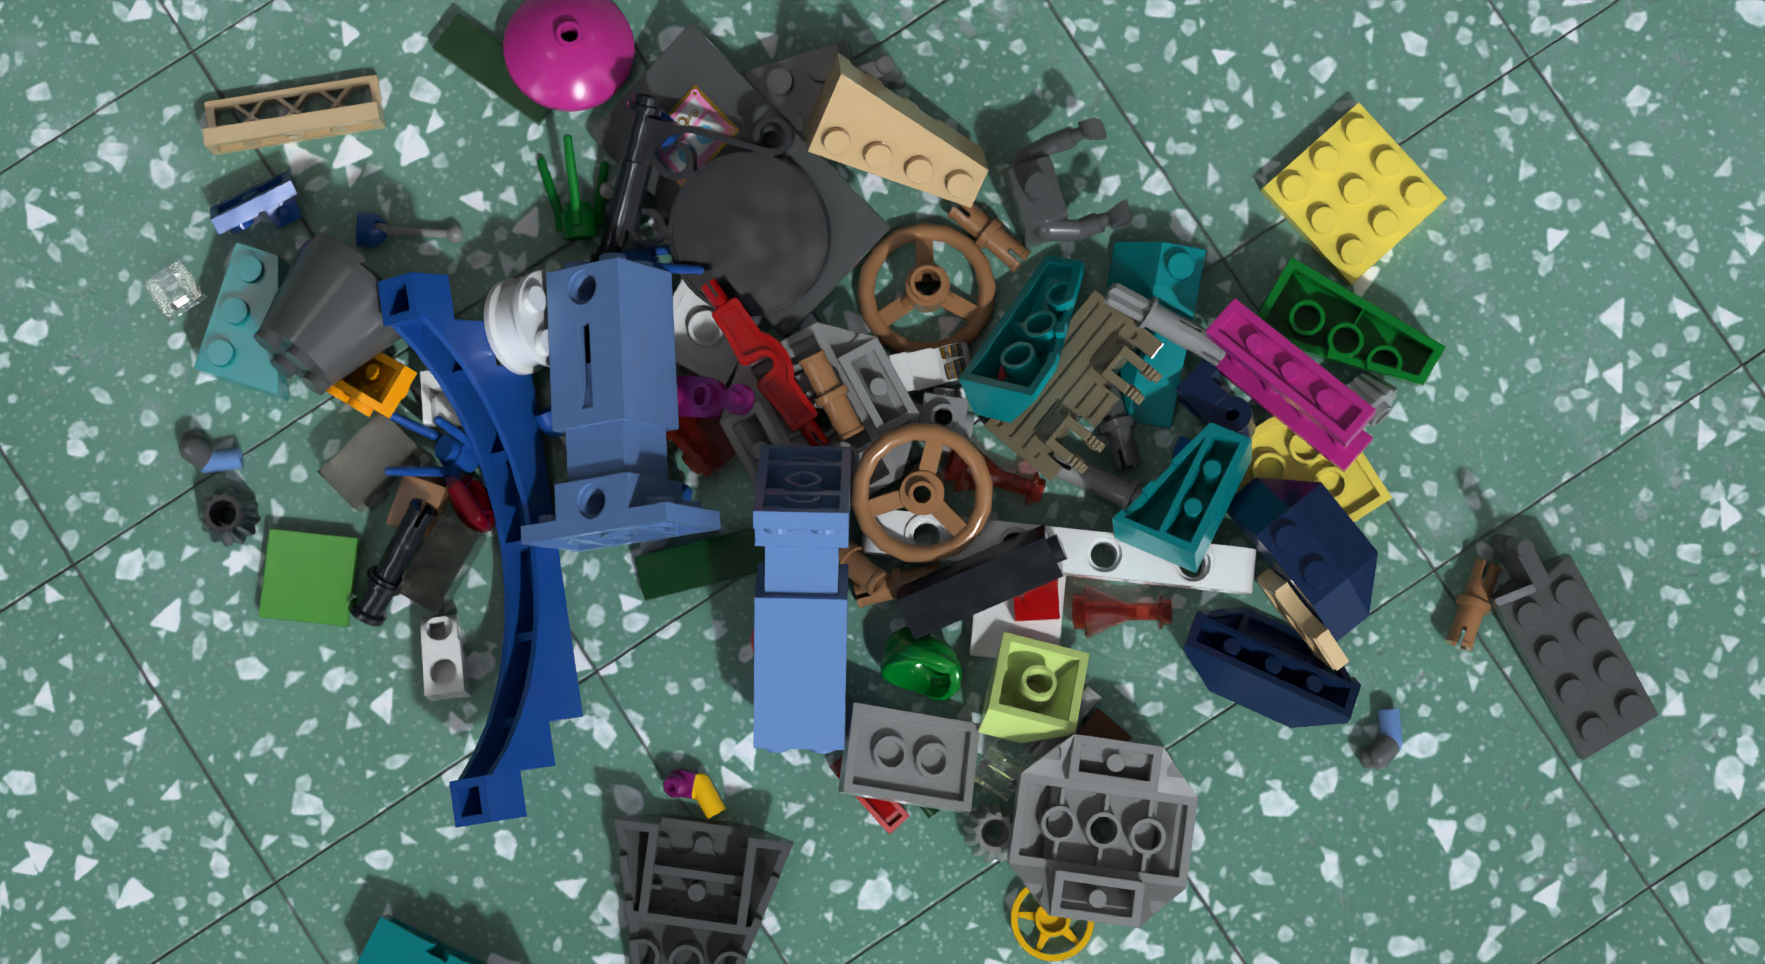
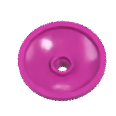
M526 0L514 12L505 30L503 42L504 60L512 81L529 99L553 110L567 112L582 111L594 108L608 101L625 84L634 61L635 48L632 30L626 17L610 0ZM571 32L577 36V39L567 42L561 36L564 33Z

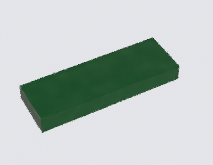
M459 13L432 47L440 56L538 126L551 111L550 108L539 105L529 99L514 84L505 65L503 45Z
M750 528L635 557L645 601L756 574L758 562H765V546H755V529Z

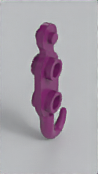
M677 376L679 417L714 418L721 414L725 408L731 414L742 416L749 413L753 407L754 393L747 385L737 383L726 389L725 385L715 378Z

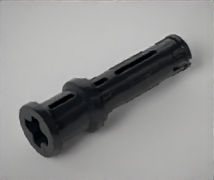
M414 498L410 501L409 507L379 564L373 565L367 570L364 576L366 583L360 595L353 598L348 606L349 612L365 624L382 626L387 619L386 609L393 596H398L404 587L402 575L432 519L437 514L436 508L426 502L423 510L420 509L422 499Z

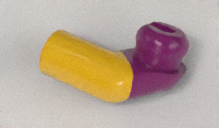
M683 768L671 771L663 781L664 792L671 798L683 797L697 800L707 820L726 809L710 778L703 772Z

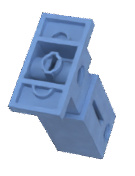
M605 253L599 256V261L592 263L587 261L566 262L564 269L546 273L552 431L566 434L568 482L554 485L556 514L539 516V523L521 526V544L571 552H584L720 530V511L703 509L699 501H682V482L668 480L666 432L679 429L672 273L654 268L653 262L627 260L626 255L623 253Z
M761 445L753 507V529H755V546H765V562H758L754 597L753 748H764L772 753H782L789 749H809L814 753L827 754L834 750H844L849 564H839V548H848L851 447Z

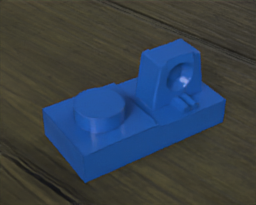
M287 170L211 207L210 220L219 235L228 230L231 234H235L250 227L254 223L253 218L259 216L260 212L265 211L277 228H281L301 218V212L295 195L298 194L296 182L290 171Z

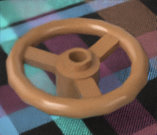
M921 222L895 229L874 245L860 269L857 298L863 321L880 343L897 353H910L966 342L969 345L979 338L993 314L996 284L990 261L973 239L950 226ZM933 241L944 242L960 251L974 268L979 287L977 305L949 291L950 282L946 271L934 263ZM915 242L916 266L909 271L906 277L905 293L879 311L874 295L877 273L887 256L902 245ZM923 284H930L935 290H933L932 295L927 296L918 290L919 287ZM943 308L968 322L965 327L950 338L931 343L908 340L889 327L914 309L919 312L929 313Z
M909 423L884 432L863 452L852 476L851 505L861 531L880 551L904 562L934 563L959 554L981 534L992 511L993 481L984 456L964 435L940 424ZM914 440L925 441L920 465L906 471L901 479L900 489L869 498L870 479L878 462L894 447ZM943 445L954 450L968 465L975 483L974 507L967 522L943 500L944 481L937 471ZM918 486H926L931 494H926L924 498H918L914 490ZM905 507L916 515L932 514L953 536L950 539L930 546L909 545L891 537L876 521L875 516Z

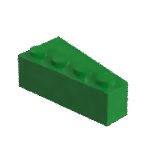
M1293 257L1286 262L1256 313L1257 316L1305 354L1414 386L1424 385L1446 348L1441 343Z

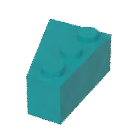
M236 242L194 369L206 376L289 401L287 378L271 365L270 361L274 355L261 347L253 337L258 331L289 270V264L280 256Z
M1210 422L1171 460L1172 464L1154 482L1151 480L1142 489V494L1124 511L1121 509L1112 518L1114 538L1196 573L1252 461V439Z

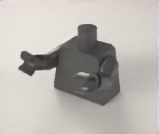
M1089 118L1078 122L1079 127L1077 128L1069 126L1043 136L1018 150L1013 159V166L1001 170L1023 245L1027 249L1052 241H1079L1105 232V228L1108 226L1113 230L1126 228L1131 223L1132 215L1127 199L1119 202L1105 213H1091L1079 219H1068L1066 205L1049 156L1072 149L1084 139H1106L1105 128L1100 119Z

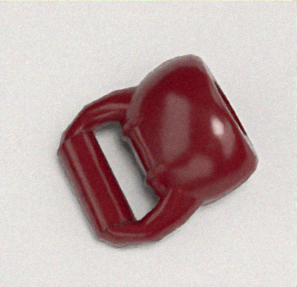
M472 475L466 476L461 480L456 476H449L446 479L447 492L449 493L452 509L460 521L474 532L487 533L491 531L496 523L487 488L482 487L480 481L473 480Z

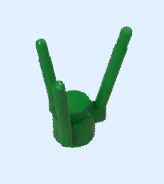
M565 134L563 137L570 195V203L564 204L565 212H563L545 159L543 157L537 159L541 177L555 216L556 231H562L563 240L565 241L597 238V227L605 226L603 215L605 199L600 195L599 188L608 180L609 163L602 161L600 164L594 209L592 210L590 202L580 201L572 136Z

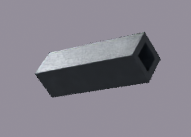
M1043 524L904 584L897 590L896 601L916 640L1063 577L1062 561L1068 559L1059 536L1056 534L1050 537Z

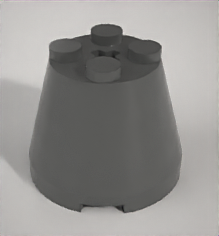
M317 233L312 240L306 241L299 248L258 331L253 337L261 347L274 355L270 363L280 374L289 379L297 375L309 389L318 395H323L331 386L402 337L392 327H384L377 283L382 281V279L371 268L363 264L366 257L333 237Z

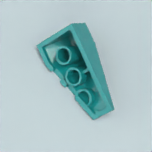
M1047 254L958 379L975 415L1011 423L1035 402L1057 370L1085 271L1083 261ZM1001 366H1003L1007 375L1003 381L998 380Z

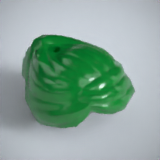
M903 627L889 635L880 664L881 676L885 681L933 700H947L959 691L963 676L962 668L956 652L949 644L932 633L915 640L909 627Z

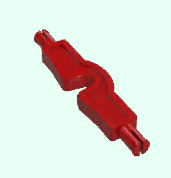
M716 278L708 282L718 297H715L705 283L700 290L714 307L715 311L712 313V317L726 336L739 363L747 367L761 358H769L773 361V368L757 382V388L761 394L779 412L792 432L801 431L810 446H820L812 433L816 435L823 446L830 443V440L827 439L815 422V419L818 417L816 409L795 381L794 367L783 345L771 335L761 332L736 297L730 300Z

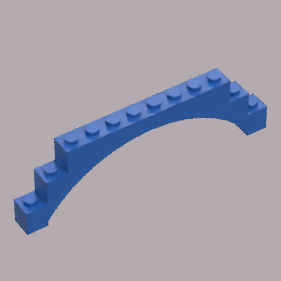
M409 272L377 282L384 327H392L416 352L438 382L462 424L483 474L492 505L503 568L504 636L495 695L486 725L470 760L458 780L449 781L455 827L457 828L526 817L527 812L521 771L556 766L549 723L583 717L559 550L521 544V526L539 523V516L553 515L541 429L534 418V415L538 413L533 374L519 375L511 372L504 366L497 365L496 356L486 336L484 321L454 319L448 275Z

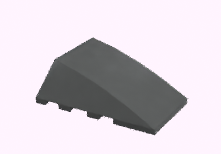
M666 813L615 817V829L620 852V871L623 877L625 913L626 919H628L631 963L745 964L794 841L752 825Z

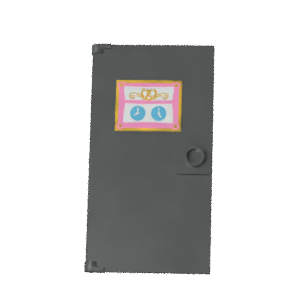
M693 23L688 24L612 111L590 133L594 141L619 165L621 157H624L634 116V110L627 108L628 100H633L634 92H639L660 98L659 107L681 125L700 126L773 148L780 147L785 140L784 129L776 122H770L765 127L762 140L755 141L753 139V130L759 120L773 114L784 115L752 85ZM795 127V141L792 147L787 152L777 156L798 167L817 187L830 218L831 244L826 265L815 285L792 305L775 313L763 315L784 339L795 332L808 315L891 228L824 157L807 151L806 138ZM682 133L676 140H685L693 146L697 154L698 168L710 160L726 154L752 151L693 133ZM675 142L668 147H661L657 151L671 170L681 172L687 164L686 154L682 149L675 146ZM653 165L646 194L669 217L675 197L687 179L670 180L662 176Z

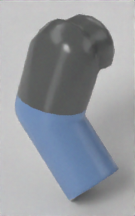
M197 430L186 431L181 436V442L178 446L181 457L202 473L210 474L244 467L243 454L239 446L214 450L205 442L203 434Z
M1400 709L1377 710L1380 736L1373 745L1361 747L1359 761L1364 768L1382 770L1389 766L1402 749L1403 738Z

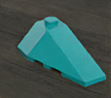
M1115 242L1107 280V291L1113 283H1120L1149 300L1154 296L1157 297L1159 304L1193 321L1206 250L1167 242ZM1144 327L1164 345L1153 359L1139 348L1135 354L1163 377L1157 384L1149 381L1140 374L1135 366L1127 361L1119 371L1120 378L1139 389L1145 399L1140 405H1137L1123 393L1124 406L1127 416H1132L1134 422L1170 429L1177 399L1175 388L1180 384L1186 349Z

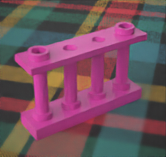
M1236 298L1206 329V337L1226 352L1224 358L1215 366L1218 368L1219 373L1342 472H1345L1372 442L1373 437L1365 432L1363 428L1375 416L1376 409Z

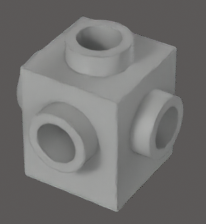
M936 387L933 394L924 393L923 404L914 403L920 414L918 423L938 424L935 421V414L938 411L949 412L952 421L945 425V427L964 435L966 438H971L975 412L967 411L969 399L959 398L960 391ZM943 445L942 453H951V449Z

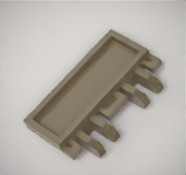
M1096 289L1071 318L1057 370L1035 402L1011 423L990 418L984 425L986 429L1051 482L1063 469L1059 463L1050 457L1053 452L1081 474L1088 468L1080 456L1076 453H1071L1060 444L1071 430L1081 437L1083 443L1093 451L1097 450L1100 453L1106 446L1078 421L1083 417L1096 428L1117 403L1119 398L1106 388L1109 383L1113 384L1137 405H1140L1145 399L1139 389L1132 384H1128L1117 375L1127 361L1135 366L1140 374L1149 381L1157 384L1163 377L1135 352L1139 348L1153 359L1164 344L1145 328L1142 330L1137 328L1138 323L1131 317L1105 304V297Z

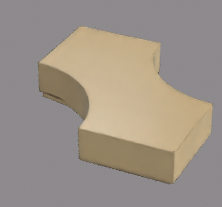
M1269 568L1257 577L1258 584L1276 611L1296 630L1318 659L1336 671L1349 662L1330 631L1308 610L1287 581Z

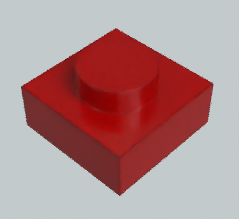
M1058 579L1014 597V622L1059 620Z

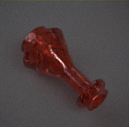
M971 442L984 456L993 481V487L1024 495V505L1029 506L1030 503L1039 504L1046 484V479L1040 478L1039 472L1035 471L1029 479L1004 471ZM952 450L945 469L944 480L953 482L954 492L975 490V483L968 465Z
M1087 585L1084 588L1083 594H1073L1072 597L1073 630H1084L1086 638H1091L1124 621L1156 620L1158 629H1162L1163 625H1171L1172 623L1171 598H1163L1162 594H1158L1156 603H1126Z

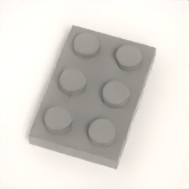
M853 702L848 705L845 747L842 755L838 793L964 814L969 813L972 807L980 724Z

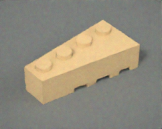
M837 53L805 127L807 151L971 208L989 171L983 148L941 120L933 119L921 111L917 104L906 97L901 98L886 88L882 81L869 73L866 75L851 65L850 60Z

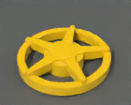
M1024 887L1014 900L1010 917L1012 932L1018 944L1030 955L1045 961H1061L1079 953L1090 940L1094 929V922L1087 921L1084 935L1079 941L1069 929L1071 918L1047 915L1041 906L1037 908L1036 912H1018L1023 899L1029 893V890ZM1018 917L1035 922L1036 928L1040 932L1035 949L1022 937L1018 926ZM1063 935L1075 944L1070 950L1059 954H1045L1041 952L1049 937Z

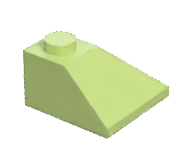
M1003 632L985 694L978 732L1018 743L1075 734L1090 653Z

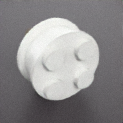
M539 270L531 272L521 280L510 278L499 281L490 289L485 301L484 326L490 347L504 367L519 375L538 372L544 366L550 368L546 273L549 271Z

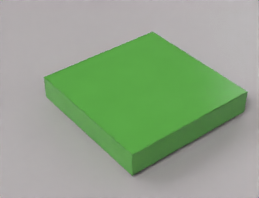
M270 529L259 617L350 627L351 613L348 606L354 595L360 539Z

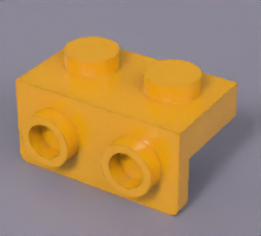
M381 352L331 386L326 392L368 417L375 410L390 419L400 401L407 395L417 372Z

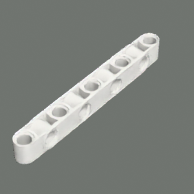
M894 510L875 516L876 521L891 537L909 545H917L914 541V532L921 526L928 525L933 527L939 535V542L950 539L953 536L932 514L916 515L910 511ZM961 517L964 521L967 522L968 517ZM987 520L981 534L962 552L940 560V562L953 564L1003 542L1004 538L1009 535L1018 536L1041 525ZM1045 526L1050 537L1057 534L1063 544L1068 558L1062 561L1063 575L1232 594L1251 595L1253 593L1256 549L1210 544L1201 562L1202 569L1197 577H1188L1182 573L1180 566L1116 540L1114 533ZM862 532V553L893 557L880 551ZM1103 544L1111 548L1114 553V561L1110 567L1101 568L1093 563L1091 551L1094 546Z

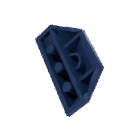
M1256 477L1234 495L1226 513L1273 571L1288 582L1302 603L1330 631L1336 642L1369 616L1378 551L1321 482Z
M1246 607L1223 608L1210 612L1208 610L1197 611L1182 648L1210 692L1290 728L1348 723L1361 688V684L1357 679L1350 677L1345 666L1336 671L1318 659L1295 629Z

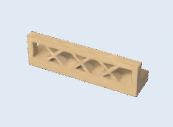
M376 74L206 101L204 105L208 128L202 129L204 146L213 155L383 129L386 128L379 77ZM370 88L372 102L350 106L343 104L353 90ZM341 92L337 99L330 95L332 93ZM321 95L332 103L329 109L306 113L300 111L308 99L313 96ZM298 99L293 106L287 102L288 100ZM279 102L290 110L286 116L262 120L257 118L269 103ZM255 106L250 113L244 109V107ZM236 109L246 116L243 123L219 126L217 112Z

